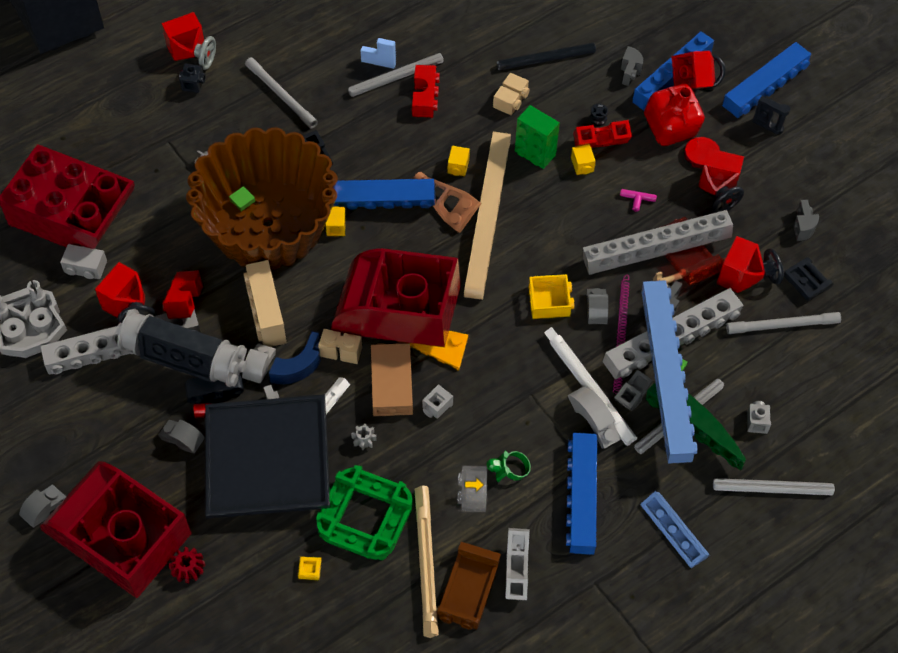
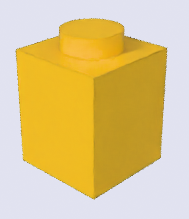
M590 144L572 147L571 160L576 175L594 172L596 161Z
M452 146L448 160V174L455 176L466 175L470 156L469 148Z
M332 207L326 222L327 236H345V207Z

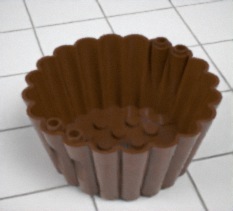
M251 128L244 135L232 133L225 138L224 143L217 142L212 144L208 148V155L201 156L196 160L195 168L197 171L191 173L187 180L191 190L186 194V200L192 207V218L226 257L234 259L240 266L268 260L270 270H276L281 265H293L296 262V258L306 257L310 248L317 245L337 198L335 186L338 177L334 171L330 170L332 165L331 159L324 154H320L319 145L311 141L305 142L304 137L300 133L291 132L286 134L280 128H270L266 132L260 128ZM244 186L255 197V202L240 211L230 201L229 196ZM268 220L273 223L268 227L263 225Z

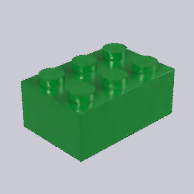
M529 105L517 118L515 152L519 156L531 161L534 165L544 169L556 156L560 122Z

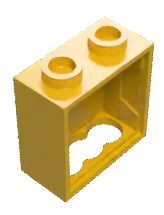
M567 274L529 277L528 287L532 319L570 317L571 309H574V298H570L572 283L568 282Z

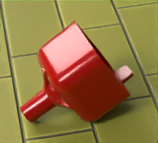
M679 84L654 92L644 109L645 117L657 142L663 146L695 137L705 119L700 104L688 84Z

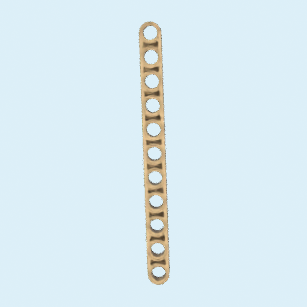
M493 132L480 201L482 204L479 206L465 283L464 297L483 300L511 134Z

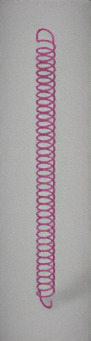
M618 324V333H620L619 327L626 326V324H621L620 326Z

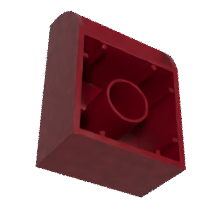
M37 144L0 195V206L8 225L64 247L71 244L95 249L134 191L135 184L133 180Z
M383 248L371 249L358 254L351 262L331 330L341 332L342 334L347 333L357 336L445 347L460 290L458 258Z
M98 461L40 525L44 533L135 598L141 595L171 559V556L176 553L177 549L191 535L184 513L120 469L102 461Z

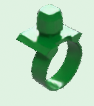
M505 450L497 459H489L487 461V469L496 472V480L498 482L505 476L515 481L521 480L529 474L531 468L528 458L518 451L508 453ZM508 456L518 457L523 462L526 469L524 476L515 475L506 466V458Z

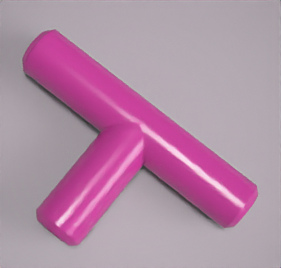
M621 189L620 196L634 198L632 210L635 212L640 210L641 200L655 202L657 198L654 194Z

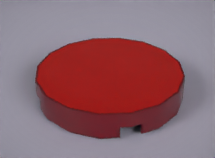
M695 137L686 144L685 159L687 162L692 163V166L703 169L708 148L719 151L720 148L710 138Z

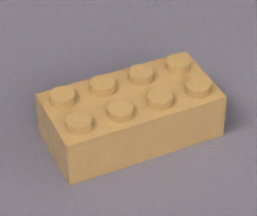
M269 261L247 264V272L243 274L258 341H263V345L269 347L286 344L283 319Z

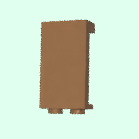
M378 343L371 345L373 416L413 415L410 343Z

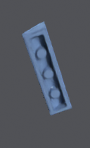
M653 492L640 504L690 568H693L710 556L659 492Z

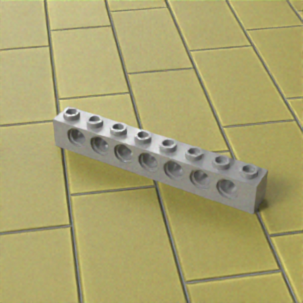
M724 210L583 247L584 263L590 275L732 237L733 223L728 211Z
M731 288L673 317V320H676L677 332L675 334L677 335L676 337H679L680 345L684 343L687 345L697 336H705L714 327L720 328L726 321L730 319L735 320L740 316V311L744 305ZM646 331L605 353L603 363L615 380L620 377L625 378L629 376L633 370L637 368L642 369L648 362L652 361L648 332Z
M193 310L191 318L168 319L167 313L154 316L155 318L200 332L195 310ZM118 326L41 346L44 365L49 375L59 374L69 369H78L88 364H97L107 359H116L126 354H134V352L128 349L122 351L117 347L118 334L116 330Z

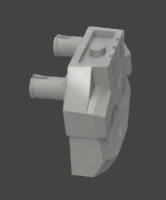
M33 280L34 285L30 281L27 284V288L5 296L0 295V352L2 355L27 358L42 352V345L57 342L67 331L64 322L59 316L60 310L53 293L41 289L40 283L36 280Z

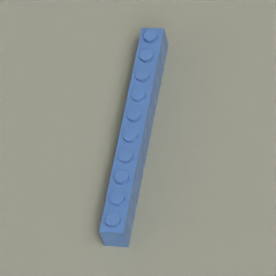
M666 280L643 282L641 293L668 464L693 462L694 454H697V443L693 442L692 436H694V425L690 424L689 418H691V407L687 406L686 400H688V390L683 385L685 383V372L681 371L680 367L682 366V354H678L680 342L679 337L675 336L677 323L672 318L674 306L670 304L669 300L671 299V288H667Z

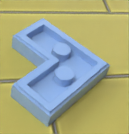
M378 38L377 49L362 46L361 62L394 69L396 65L395 41Z

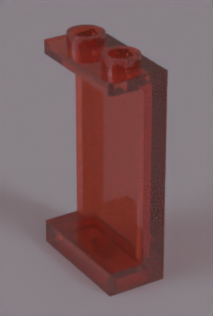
M683 217V218L674 220L673 222H671V223H669V224H667V225H671V224H675V223H678V222L686 221V220H688V219H687L686 217ZM704 245L664 255L689 286L721 272L723 259L719 254L713 256Z

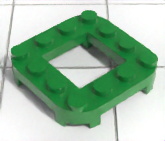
M354 465L353 468L345 469L342 472L339 471L335 476L336 481L330 491V508L322 509L317 514L316 520L319 536L330 544L366 558L375 560L386 559L394 550L411 513V492L405 483L401 481L396 483L362 470V466ZM354 491L390 504L375 536L340 523Z

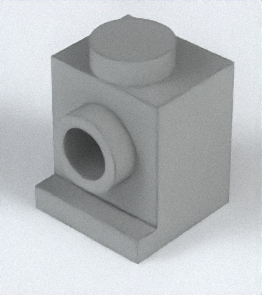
M439 384L423 399V411L430 418L434 416L438 419L449 407L453 406V395Z
M755 401L749 405L747 410V431L767 434L771 426L770 405H765L762 401Z

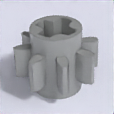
M366 424L360 427L356 426V433H351L352 439H354V446H360L362 450L367 447L372 448V441L377 440L374 428H369Z

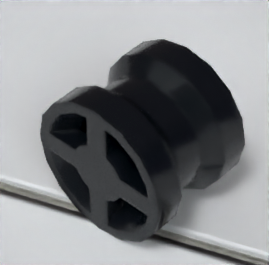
M603 104L593 105L590 111V122L595 126H602L607 121L608 108Z

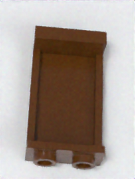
M460 542L452 573L441 604L437 609V617L441 621L460 624L462 628L472 630V628L478 630L500 563V553Z

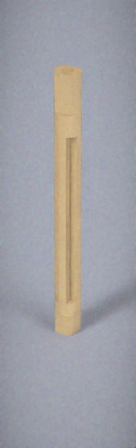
M420 486L415 488L422 592L424 636L432 638L439 634L429 487Z

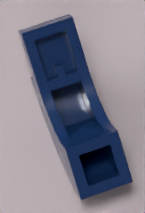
M311 332L304 350L298 356L290 359L275 358L269 372L271 383H296L305 379L316 370L321 362L319 333Z

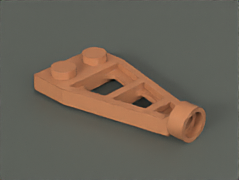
M418 172L413 179L432 178L427 177L422 172ZM434 180L435 187L443 189L444 192L438 200L435 199V206L433 207L444 222L461 233L482 203L466 191ZM450 195L459 198V202L452 212H448L444 207V202Z

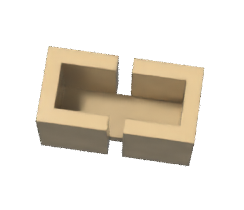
M510 73L503 82V86H500L494 95L493 108L512 116L514 111L520 108L522 99L526 98L529 94V81Z
M323 329L319 342L320 357L337 360L338 347L340 348L341 361L358 364L362 350L361 336L347 333L341 336V332Z

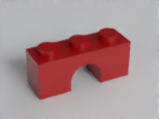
M415 65V89L424 91L413 92L412 117L433 118L434 111H437L438 100H435V97H438L439 86H436V83H439L440 73H436L435 65Z
M629 120L611 122L610 125L601 128H594V125L576 127L573 132L575 147L590 144L591 148L624 144L628 143L632 138Z
M199 270L176 273L171 287L167 291L166 299L163 300V310L167 313L168 319L191 318L195 308L192 297H199L203 288Z

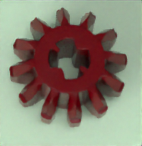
M186 546L184 552L177 549L178 556H171L172 562L169 563L172 577H177L178 582L185 579L188 584L190 578L197 581V574L203 575L204 573L202 569L205 567V561L202 560L203 555L197 553L195 548L190 552Z

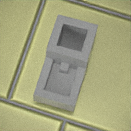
M257 344L254 350L250 349L245 360L247 364L242 373V378L261 383L268 372V365L275 356L276 348Z

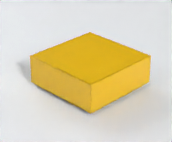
M300 557L298 578L320 580L321 558Z

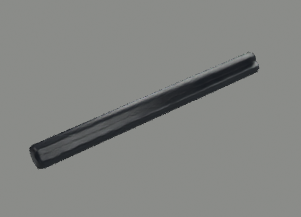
M588 43L498 60L497 69L501 71L595 53L596 46L595 43Z

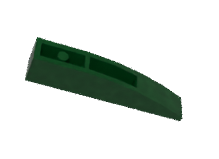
M654 383L647 390L646 400L652 407L659 409L656 383ZM688 394L686 403L687 406L691 407V418H689L690 424L694 425L695 438L709 446L716 455H721L732 467L742 470L746 458L733 438L701 403Z

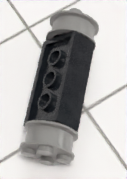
M136 309L128 310L126 317L122 323H119L116 330L118 334L117 347L120 350H131L142 359L209 382L219 380L225 382L228 387L235 386L240 372L243 373L246 368L247 362L244 359L247 349L244 345L237 347L231 345L228 340L222 341L216 337L155 318L151 314L146 316L139 314Z

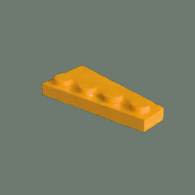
M449 331L445 347L410 343V348L413 347L421 353L430 355L438 361L459 370L468 335Z

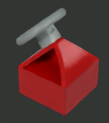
M194 12L161 23L166 46L174 61L197 57L199 58V65L202 66L203 70H207L211 66L216 52V41L212 36H208L204 40L202 26Z

